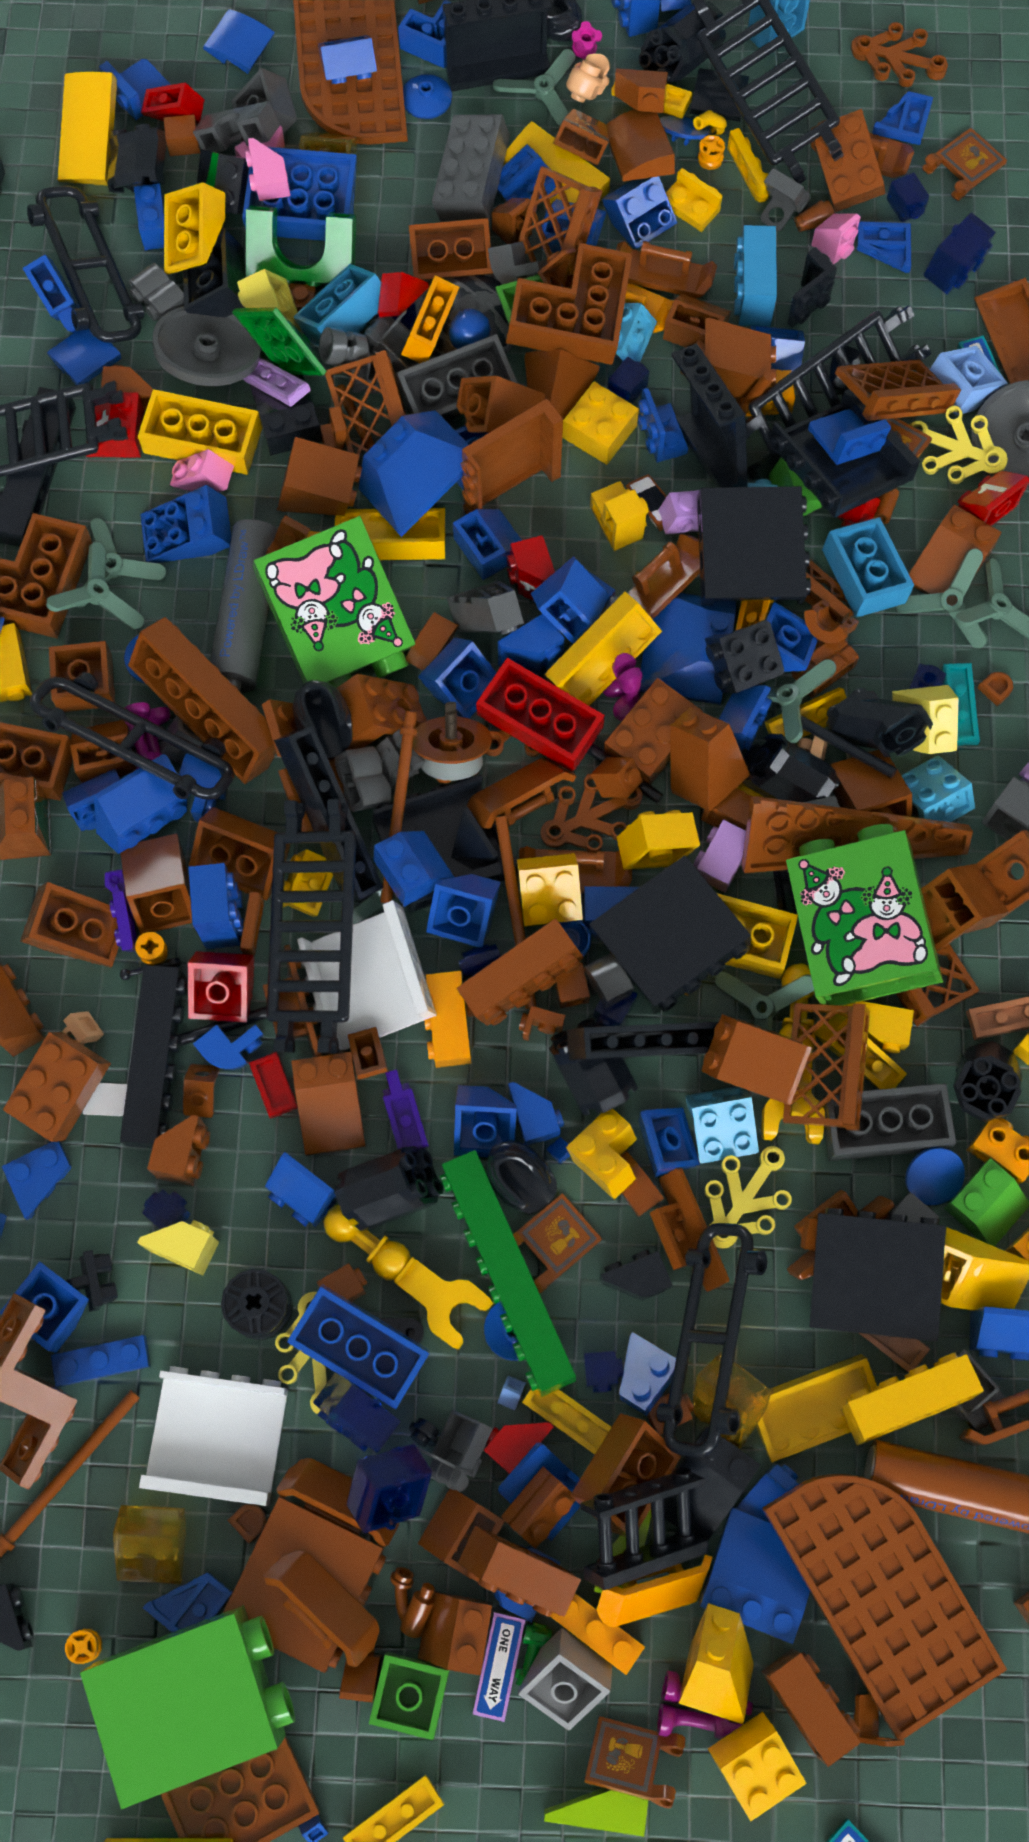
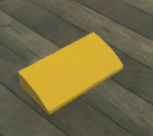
M111 72L67 73L64 76L58 166L59 182L108 186L107 176L111 156L109 140L112 138L111 132L114 131L117 79Z
M533 121L522 130L507 149L503 166L528 144L551 170L588 187L594 186L603 190L600 201L610 191V178L585 159L553 144L555 137ZM572 187L565 190L569 202L576 203L579 190ZM559 194L549 199L551 205L556 199L561 200Z
M430 508L402 537L377 509H347L345 516L335 515V526L358 516L361 517L379 560L445 559V508Z
M624 592L557 660L545 675L558 688L590 706L616 679L612 666L617 655L628 653L636 659L662 630L640 604L627 592Z
M859 1354L745 1399L770 1462L773 1463L850 1433L851 1431L841 1410L847 1404L846 1399L850 1397L849 1395L865 1388L868 1389L869 1393L876 1391L875 1387H877L868 1359Z

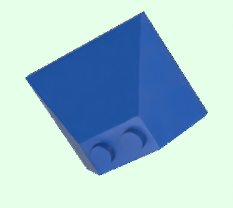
M436 410L404 415L363 456L359 490L402 537L463 476V470L460 465L462 462V449L468 446V443Z
M685 593L677 595L653 619L662 632L644 649L641 664L642 680L639 691L645 693L653 682L659 678L687 700L720 705L723 692L715 683V670L706 654L707 644L705 638L714 634H729L733 632L736 601H715L713 606H701V596Z

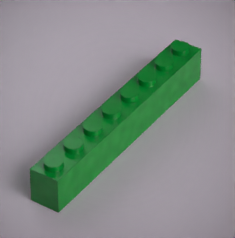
M476 1150L443 1163L444 1174L439 1176L446 1193L449 1191L453 1193L456 1201L451 1203L457 1219L463 1218L468 1229L463 1230L469 1247L476 1246L480 1255L475 1260L482 1276L488 1274L492 1285L487 1288L494 1304L500 1302L504 1314L500 1315L504 1328L507 1333L513 1331L517 1340L516 1343L512 1344L519 1362L525 1360L530 1371L525 1373L531 1390L535 1391L538 1389L540 1396L543 1397L576 1382V1375Z

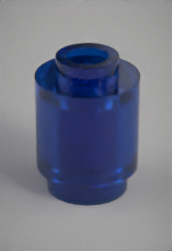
M485 944L483 947H476L462 952V959L458 960V965L463 977L469 976L471 978L501 957L496 944L491 946Z

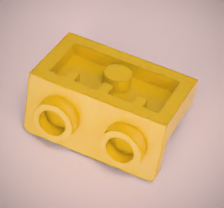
M683 168L677 173V181L666 192L674 214L700 232L720 212L722 194L716 188L707 185L698 179L695 174L689 173Z
M306 849L298 854H294L290 861L327 860L325 857ZM290 873L287 881L284 880V891L328 890L333 873ZM323 902L283 903V908L290 906L309 916L316 917Z

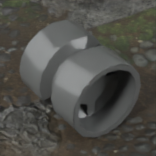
M326 327L323 330L318 346V356L323 364L339 366L340 364L344 365L367 357L368 341L364 334L351 331L345 333L343 330Z

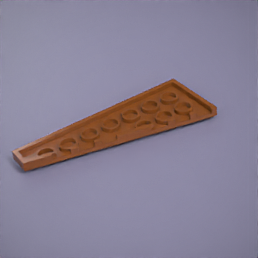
M754 796L750 798L741 867L744 873L788 870L786 860L799 857V847L803 844L818 839H831L834 841L835 847L859 842L857 836L859 831L878 824H890L893 826L894 832L905 830L914 859L968 855L973 830L968 824Z

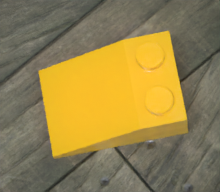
M202 182L164 194V272L166 274L207 264L225 221V192Z

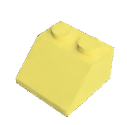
M263 269L237 282L240 290L238 297L244 307H277L299 332L302 331L293 318L298 311L287 279Z
M949 685L892 691V701L922 705L933 722L931 730L927 727L924 731L927 736L924 742L914 748L913 751L926 754L957 751L958 697Z
M193 1220L191 1225L181 1221L139 1238L137 1243L149 1252L203 1276L219 1241L213 1237L214 1231L210 1230V1227Z

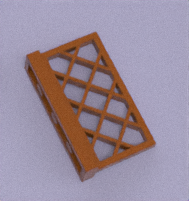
M542 166L539 170L518 242L523 241L524 249H526L525 255L528 254L530 262L537 261L533 251L542 246L547 258L551 256L552 252L548 243L556 239L559 240L562 248L561 252L575 248L576 253L555 270L564 287L570 288L579 243L586 244L603 190L594 186L588 187ZM546 176L553 178L557 188L556 191L548 195L544 187ZM571 187L579 190L577 201L572 205L569 204L565 194V190ZM559 194L564 209L554 213L549 199ZM544 202L549 217L539 221L536 209L538 204ZM566 212L570 223L568 229L562 232L556 217ZM551 220L556 235L546 239L541 225ZM536 228L541 243L531 247L528 235L531 230Z
M386 350L377 352L373 356L326 370L325 376L334 406H340L345 423V443L348 452L355 453L353 445L359 448L356 454L360 455L362 451L367 452L368 449L364 447L371 433L380 438L383 436L373 430L380 416L390 420L391 426H393L402 416L406 415L391 360ZM373 363L376 374L370 384L358 377L362 366ZM356 368L354 374L348 371ZM343 372L352 377L345 392L335 387L333 375ZM377 379H378V382H379V385H380V388H381V389H379L378 387L374 386L375 383H376V381H377ZM355 380L369 386L362 401L348 394ZM372 389L383 395L384 401L379 410L366 404ZM337 392L343 394L340 401ZM346 397L360 404L353 419L343 414L341 408ZM363 406L377 413L370 428L356 421ZM385 406H386L388 415L382 413L383 410H384V408H385ZM345 418H346L347 420L351 421L350 424H349V426H348V428H347V424H346ZM354 424L368 431L361 445L355 443L350 438V432Z
M921 360L838 366L835 372L866 406L862 415L868 421L946 413L947 409L954 405L961 391L955 383L943 384Z
M950 944L937 952L938 954L945 955L950 961L949 969L940 967L941 973L947 976L945 988L930 985L896 993L905 1009L914 1010L913 1022L917 1027L980 991ZM952 978L962 980L968 991L959 993L950 990ZM929 990L944 994L940 1006L933 1007L928 999Z
M795 1003L791 1039L802 1043L809 1038L818 1049L809 1056L805 1066L815 1079L802 1090L797 1087L798 1093L794 1096L791 1105L784 1103V1123L843 1127L847 1130L859 1131L870 1011L866 1004L853 1003V1006ZM802 1012H815L821 1020L809 1030H806L801 1025ZM820 1013H828V1014H826V1015L823 1017ZM836 1014H848L847 1025L838 1032L827 1022ZM825 1024L834 1036L820 1046L811 1035ZM801 1029L804 1032V1034L799 1037ZM845 1033H846V1041H844V1040L841 1038ZM839 1040L845 1046L844 1055L834 1062L825 1050ZM822 1053L832 1065L817 1076L808 1064ZM842 1063H843V1072H842V1070L838 1067V1066L841 1065ZM836 1069L842 1076V1084L831 1092L822 1080ZM819 1083L829 1095L814 1106L805 1094ZM841 1092L839 1101L835 1096ZM801 1097L812 1107L803 1116H791L792 1105ZM833 1099L839 1106L838 1119L824 1118L819 1110ZM817 1113L820 1118H815L811 1116Z

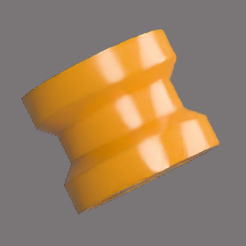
M708 135L700 141L698 163L702 168L715 170L722 165L725 151V143L722 138L716 135Z
M146 932L136 940L135 950L143 963L150 966L163 963L166 960L168 947L159 934Z
M82 1629L73 1632L65 1643L67 1658L75 1664H85L95 1660L102 1650L103 1642L101 1636L93 1629Z

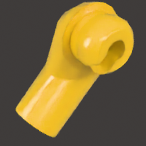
M707 110L694 118L693 125L697 130L710 125L712 133L716 131V135H722L727 127V121L723 116Z

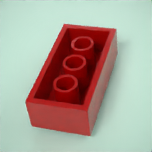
M506 658L476 702L477 715L573 773L604 727V714L509 658Z

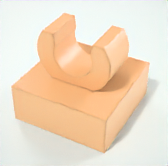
M814 736L813 740L801 738L798 746L824 761L828 743Z
M89 1011L70 1013L63 1020L67 1026L63 1032L67 1035L73 1034L75 1040L82 1045L97 1042L104 1035Z

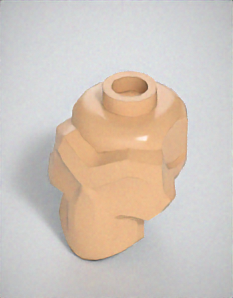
M589 54L585 60L574 65L566 82V87L572 92L571 98L584 103L586 99L593 100L597 95L603 93L610 81L609 77H607V73L610 70V62L605 55Z

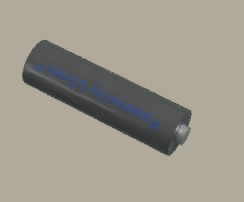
M253 519L240 520L233 526L210 662L240 692L252 691L257 686L269 613V604L252 568L253 561L266 555L267 549L274 541L278 530L267 522Z

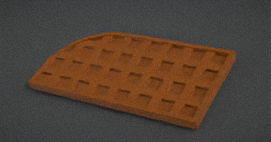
M293 0L300 92L303 104L312 119L325 131L352 143L371 145L408 142L394 0ZM368 35L372 38L377 72H371V78L357 80L356 75L346 77L347 82L332 84L331 80L325 79L318 43Z
M827 1474L803 1481L762 1508L895 1739H905L1007 1670L917 1513L907 1501L888 1487L862 1476Z

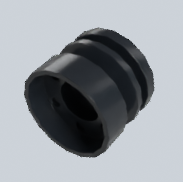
M251 1269L240 1272L229 1281L223 1291L221 1307L223 1316L232 1329L249 1339L266 1340L275 1337L286 1328L292 1316L293 1302L290 1292L276 1276L266 1270ZM252 1297L255 1299L262 1297L259 1301L262 1305L259 1310L256 1308L249 1310L252 1307V1304L249 1302Z

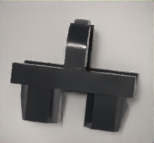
M93 1250L83 1252V1256L79 1257L82 1276L67 1279L66 1282L77 1290L85 1289L86 1297L89 1299V1312L98 1311L102 1305L115 1301L118 1298L115 1282L99 1285L97 1276L98 1274L112 1271L110 1254L94 1255Z

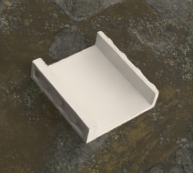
M395 901L383 904L384 913L353 925L350 1015L347 1022L337 1023L339 1053L350 1050L348 1034L377 1027L379 1037L381 1038L437 1016L404 909ZM334 932L312 942L301 937L297 939L300 948L298 950H340L341 932ZM301 962L305 966L308 975L305 977V980H339V962ZM311 992L316 1002L313 1004L314 1010H338V992Z
M170 1366L169 1372L160 1371L159 1377L163 1378L147 1472L146 1475H141L139 1488L269 1506L288 1389L281 1388V1381L263 1379L262 1385L250 1383L251 1377L232 1375L231 1380L219 1379L220 1373L201 1370L200 1376L188 1375V1368Z

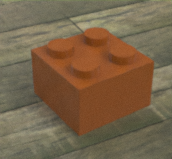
M106 641L49 647L50 678L63 677L73 681L81 672L90 673L98 682V689L94 693L115 703L113 657ZM56 688L51 690L53 703L56 708H60L64 712L98 708L63 689Z

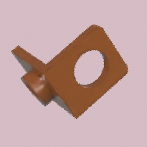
M575 248L564 250L561 253L557 251L546 259L548 264L537 272L543 283L551 284V279L556 286L564 287L555 270L576 253Z
M190 1064L184 1078V1115L213 1117L214 1084L220 1068L211 1065ZM208 1072L210 1075L198 1076L195 1073Z
M857 1694L855 1696L854 1722L860 1730L855 1734L859 1741L864 1744L885 1747L905 1746V1740L879 1736V1710L870 1694Z

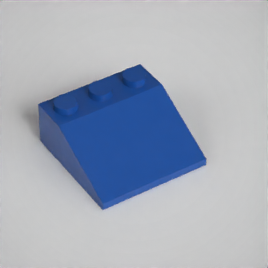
M732 1507L698 1599L699 1605L706 1609L709 1603L740 1613L744 1625L793 1644L805 1611L810 1590L771 1523Z

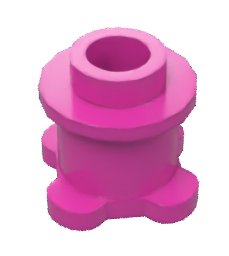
M582 22L581 27L572 33V50L574 54L581 59H586L589 54H595L597 52L596 42L601 41L602 32L591 27L589 22Z

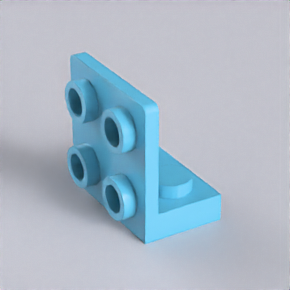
M642 303L624 304L616 354L629 368H638L657 323Z
M935 756L901 775L912 792V805L917 808L919 818L952 822L975 809L972 783L940 756Z
M735 1086L685 1096L687 1108L693 1117L700 1163L724 1160L725 1157L730 1155L740 1157L759 1152L752 1097L748 1090Z

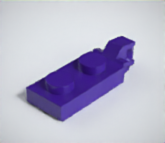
M123 870L106 872L105 887L113 895V900L110 901V911L112 917L117 919L118 929L114 931L116 944L118 947L121 946L122 951H136L135 943L138 936L135 919L126 898Z
M397 1069L386 1072L389 1088L382 1090L384 1094L383 1100L397 1148L416 1146L419 1150L428 1148L429 1145L412 1088H410L409 1083L401 1085Z

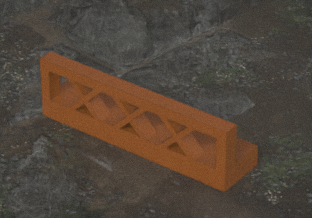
M810 560L809 567L807 568L809 574L806 572V578H810L811 592L810 595H807L805 601L813 606L823 599L830 603L829 614L831 618L840 624L854 616L852 610L841 602H847L840 585ZM820 583H825L829 587V591Z

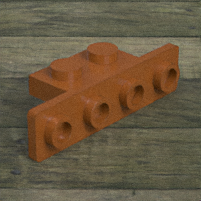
M290 944L285 945L283 950H291ZM286 962L290 978L283 980H300L297 969L301 968V963ZM264 984L262 988L267 1002L268 984ZM279 992V1010H314V1008H308L305 997L309 996V992ZM272 1022L277 1036V1022ZM294 1022V1039L307 1036L313 1057L322 1056L320 1052H317L318 1041L321 1035L316 1036L313 1027L317 1022Z
M676 1168L659 1178L669 1205L650 1212L673 1270L687 1266L685 1260L687 1250L689 1248H697L700 1234L707 1227L682 1168ZM713 1239L709 1246L711 1263L708 1268H705L703 1286L707 1292L730 1281Z
M840 1189L806 1216L818 1218V1213L825 1214L826 1208L844 1209V1216L857 1217L858 1210L848 1194ZM878 1196L860 1211L876 1212V1219L884 1220L895 1205L892 1200ZM805 1218L794 1225L801 1238ZM809 1250L787 1268L790 1275L799 1280L813 1276L815 1250Z

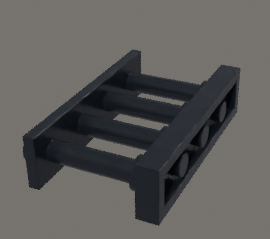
M676 1468L671 1474L612 1493L596 1494L593 1499L581 1502V1510L598 1518L600 1558L596 1563L584 1566V1579L602 1590H607L708 1554V1541L691 1531L689 1490L705 1485V1478L692 1473L688 1468ZM676 1495L678 1531L675 1535L665 1538L664 1498ZM651 1503L652 1540L649 1544L639 1547L638 1507ZM625 1511L626 1549L623 1553L613 1556L611 1516Z

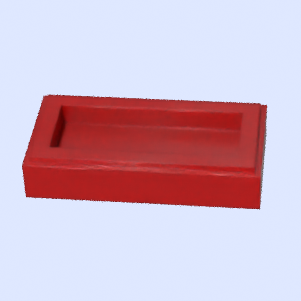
M277 1052L249 1062L270 1119L298 1108Z

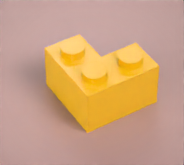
M619 481L591 493L590 508L613 551L644 538V530L647 526L646 515L649 511L644 498L638 497L635 489L631 491L625 489L622 482Z
M614 1109L601 1113L566 1146L573 1162L614 1200L636 1179L629 1163L620 1155L637 1138L630 1123Z

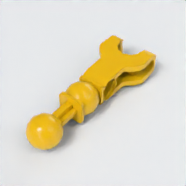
M798 963L787 967L782 974V987L803 975H811L809 965ZM814 991L790 1004L789 1018L783 1019V1028L780 1030V1034L791 1038L795 1003L808 1004V998L815 994ZM802 1012L801 1025L806 1030H809L814 1025V1020L807 1019V1012ZM801 1029L799 1037L804 1034V1032ZM813 1033L811 1036L816 1041L815 1033ZM809 1038L802 1042L803 1044L812 1047L811 1052L815 1048V1045ZM812 1062L808 1064V1066H809L811 1069H812ZM806 1067L798 1085L801 1090L812 1081V1074ZM811 1090L805 1094L814 1106L820 1102L813 1096ZM801 1097L792 1105L791 1116H803L812 1107ZM771 1098L762 1109L761 1137L763 1140L772 1141L778 1134L779 1123L784 1113V1103ZM822 1107L819 1112L825 1118V1110ZM817 1113L811 1116L815 1118H820ZM804 1125L807 1142L819 1145L823 1139L824 1126Z
M339 1204L330 1208L324 1217L326 1234L337 1242L352 1241L369 1255L366 1261L373 1265L374 1271L379 1277L385 1280H394L397 1286L426 1308L427 1321L431 1332L452 1348L459 1350L463 1345V1338L450 1323L452 1310L457 1305L463 1303L475 1306L480 1311L489 1310L493 1305L490 1297L469 1280L444 1281L414 1257L411 1258L409 1250L403 1244L397 1241H389L386 1235L380 1240L368 1230H358L355 1225L359 1223L354 1218L350 1220L345 1218Z

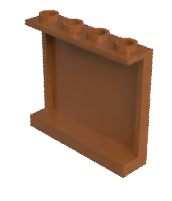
M548 399L543 400L462 449V462L460 465L463 470L461 480L464 486L462 495L464 497L463 509L466 515L475 509H483V505L543 470L551 482L561 477L563 418Z
M279 1497L224 1612L244 1605L249 1620L258 1616L264 1618L271 1635L273 1648L326 1673L329 1667L336 1668L343 1650L335 1642L327 1650L322 1645L323 1642L291 1610L288 1611L283 1606L289 1597L278 1586L266 1585L263 1575L282 1556L297 1550L304 1551L315 1559L362 1606H365L372 1591V1587L368 1586V1583L373 1573L379 1575L387 1557L382 1555L385 1547H380L294 1504V1502L284 1497Z

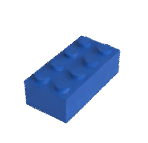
M323 1284L287 1340V1343L394 1409L398 1407L430 1354L429 1349Z

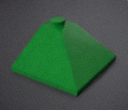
M277 307L235 308L232 311L275 366L292 375L323 376L327 372L316 352L310 346L308 337L299 332Z

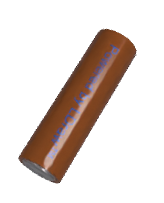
M873 1440L866 1460L864 1477L888 1487L907 1501L910 1506L1029 1534V1475L886 1441Z

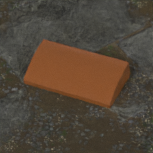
M633 109L606 124L609 137L608 144L622 181L675 174V154L657 113Z
M1025 277L974 297L1009 384L1029 380V284Z

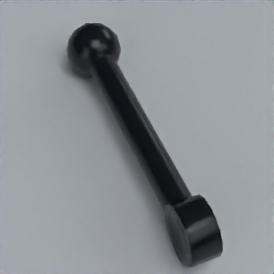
M172 958L167 962L150 966L177 967L181 963L180 958ZM143 967L130 971L123 969L120 972V978L128 980L131 976L142 974Z

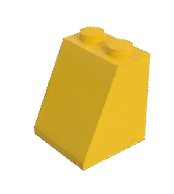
M707 1604L689 1648L679 1704L743 1724L754 1661L740 1613Z

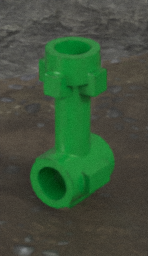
M533 1622L532 1624L526 1623L524 1626L521 1643L528 1644L522 1669L516 1668L515 1684L521 1686L540 1648L551 1639L552 1630L546 1628V1625Z

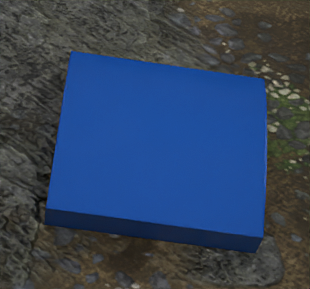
M228 9L203 46V49L223 64L228 60L246 74H249L275 32L245 14Z
M526 144L503 166L497 192L506 201L511 198H529L531 200L540 167H549ZM546 176L544 183L547 195L556 188L553 178Z
M89 328L88 330L75 332L47 352L48 356L63 374L66 373L75 385L89 382L102 373L103 366H112L122 359L120 352L112 343L98 340L93 336Z

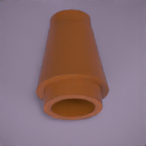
M819 200L794 217V221L798 231L802 232L817 228L835 213L829 200Z

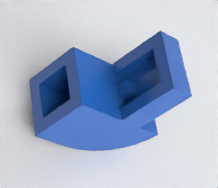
M185 753L179 775L187 774L192 776L197 784L202 787H214L222 777L219 769ZM226 791L218 799L225 800ZM195 796L191 808L194 820L199 822V819L212 807H216V799L205 800Z
M255 1024L232 1043L222 1029L216 1025L194 1042L193 1045L210 1064L224 1070H236L249 1064L242 1053L247 1051L248 1054H251L263 1044L260 1039L265 1035Z

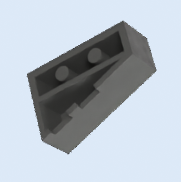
M500 580L447 597L453 621L459 625L458 629L490 632L501 631V634H507L518 629L517 625L524 623L515 590Z

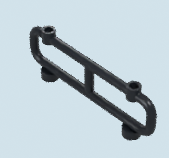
M55 186L42 189L36 196V204L27 206V216L31 227L43 226L45 224L80 308L71 310L74 329L81 331L88 330L89 328L94 337L106 343L135 339L142 329L140 320L144 318V310L141 303H132L95 218L99 216L97 202L88 201L84 193L73 186ZM72 197L77 201L80 216L82 219H85L100 256L79 259L70 258L47 205V199ZM106 267L123 306L125 320L130 322L131 327L129 329L107 332L100 328L76 270Z
M81 672L73 681L63 677L48 678L32 693L30 707L37 715L44 718L42 724L45 729L50 732H56L61 727L174 785L173 792L180 799H187L190 794L205 800L219 798L233 781L234 770L230 763L222 758L226 753V747L220 740L208 738L200 747L94 693L98 689V682L90 673ZM52 689H63L134 727L122 742L118 744L69 719L60 708L50 709L42 704V700ZM144 732H147L219 769L223 775L214 787L205 788L198 785L192 776L187 774L181 776L132 751L131 748Z
M715 1223L706 1227L700 1234L697 1248H689L685 1256L687 1266L693 1267L675 1368L668 1404L661 1403L657 1408V1420L660 1423H664L663 1439L665 1444L673 1453L678 1455L705 1457L718 1446L721 1434L736 1435L740 1428L741 1419L739 1411L734 1408H726L748 1276H761L765 1273L767 1269V1255L764 1250L753 1249L752 1234L745 1226L733 1223ZM719 1235L739 1237L741 1248L726 1332L695 1330L705 1268H708L711 1263L710 1242L715 1236ZM692 1342L723 1345L708 1436L701 1444L681 1442L676 1437L677 1425L681 1423L683 1418L681 1401Z

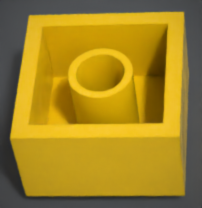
M593 382L563 420L562 438L607 465L637 427L639 408L598 383Z
M671 810L664 814H655L653 811L640 813L637 816L638 818L627 825L626 829L616 837L624 870L669 867L684 855L687 857L700 846L693 812L681 813L680 810Z
M575 853L517 859L524 926L548 924L555 918L559 923L583 920L579 869Z
M763 1712L708 1748L716 1765L750 1821L807 1784L778 1732Z

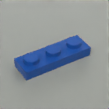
M145 1335L51 1355L56 1387L151 1367Z

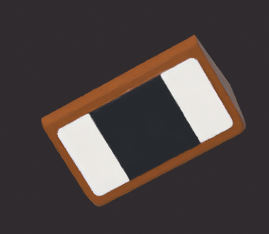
M647 474L628 483L625 487L630 491L635 489L638 497L644 498L649 511L646 516L661 532L664 528L659 508L667 496L653 478Z

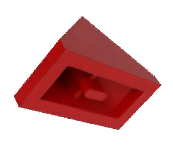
M404 272L382 274L378 306L379 316H400L430 287L428 282Z

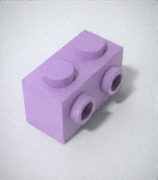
M699 490L671 492L667 495L659 508L665 534L698 532L697 495Z
M725 820L722 821L719 828L715 826L712 828L706 842L710 843L706 852H699L693 864L710 886L726 893L742 863L746 835L745 830Z

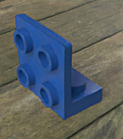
M649 388L642 389V398L638 401L640 414L638 415L637 423L641 431L644 430L647 436L645 441L649 454H654L657 463L686 455L688 453V446L671 403L656 407Z

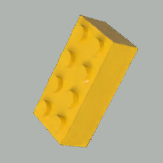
M153 389L140 427L138 439L144 454L178 461L209 449L234 465L232 472L248 475L262 431L259 412L256 410Z
M717 893L751 935L750 950L737 960L733 957L725 965L780 979L785 970L798 915Z
M956 1352L938 1359V1362L934 1363V1367L928 1369L925 1364L910 1370L909 1374L904 1376V1380L899 1381L897 1376L879 1383V1386L875 1387L876 1391L869 1393L868 1389L865 1388L849 1395L850 1397L846 1399L847 1404L841 1410L856 1445H861L972 1400L984 1390L968 1355L965 1354L958 1357Z

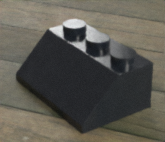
M225 228L220 231L207 264L183 270L184 310L187 313L226 318L233 314L232 311L235 308H245L239 300L238 292L240 290L237 284L238 281L246 278L244 248Z

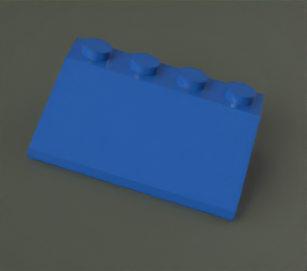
M268 147L284 158L291 196L259 201L257 191L251 190L249 174H253V167H249L242 215L245 230L246 209L251 205L276 207L277 237L325 241L326 216L330 212L354 214L357 155Z

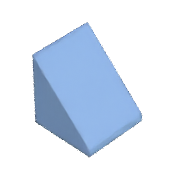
M508 1376L497 1403L515 1411L526 1383Z

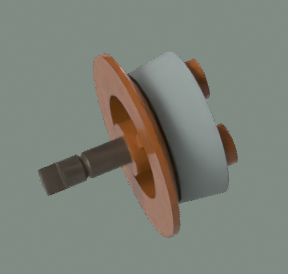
M447 702L445 704V717L428 720L415 728L418 732L417 737H414L413 750L424 759L425 763L421 768L426 774L436 778L440 783H449L454 780L466 779L479 773L483 766L482 755L489 750L492 736L483 724L469 718L457 717L456 703Z

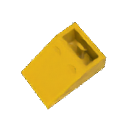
M946 1227L941 1304L967 1310H977L982 1307L1014 1309L1029 1280V1261Z

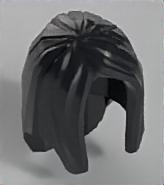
M550 0L552 10H548L547 38L558 42L573 41V31H577L583 22V16L578 3L575 0Z
M310 680L304 683L295 693L293 714L297 729L313 725L327 758L336 757L344 752L352 741L351 714L347 703L339 690L329 682Z
M514 1140L496 1144L490 1149L485 1166L487 1177L493 1189L505 1204L531 1214L542 1210L551 1202L557 1190V1181L548 1164L533 1149L524 1143Z

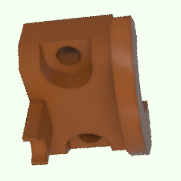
M824 599L813 605L811 609L804 611L805 624L810 633L825 643H838L846 639L848 634L854 631L859 623L855 618H849L841 624L835 622L829 614L830 603Z

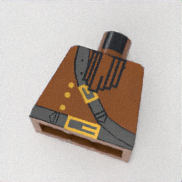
M572 109L563 119L553 144L598 165L609 142L607 125L587 114Z

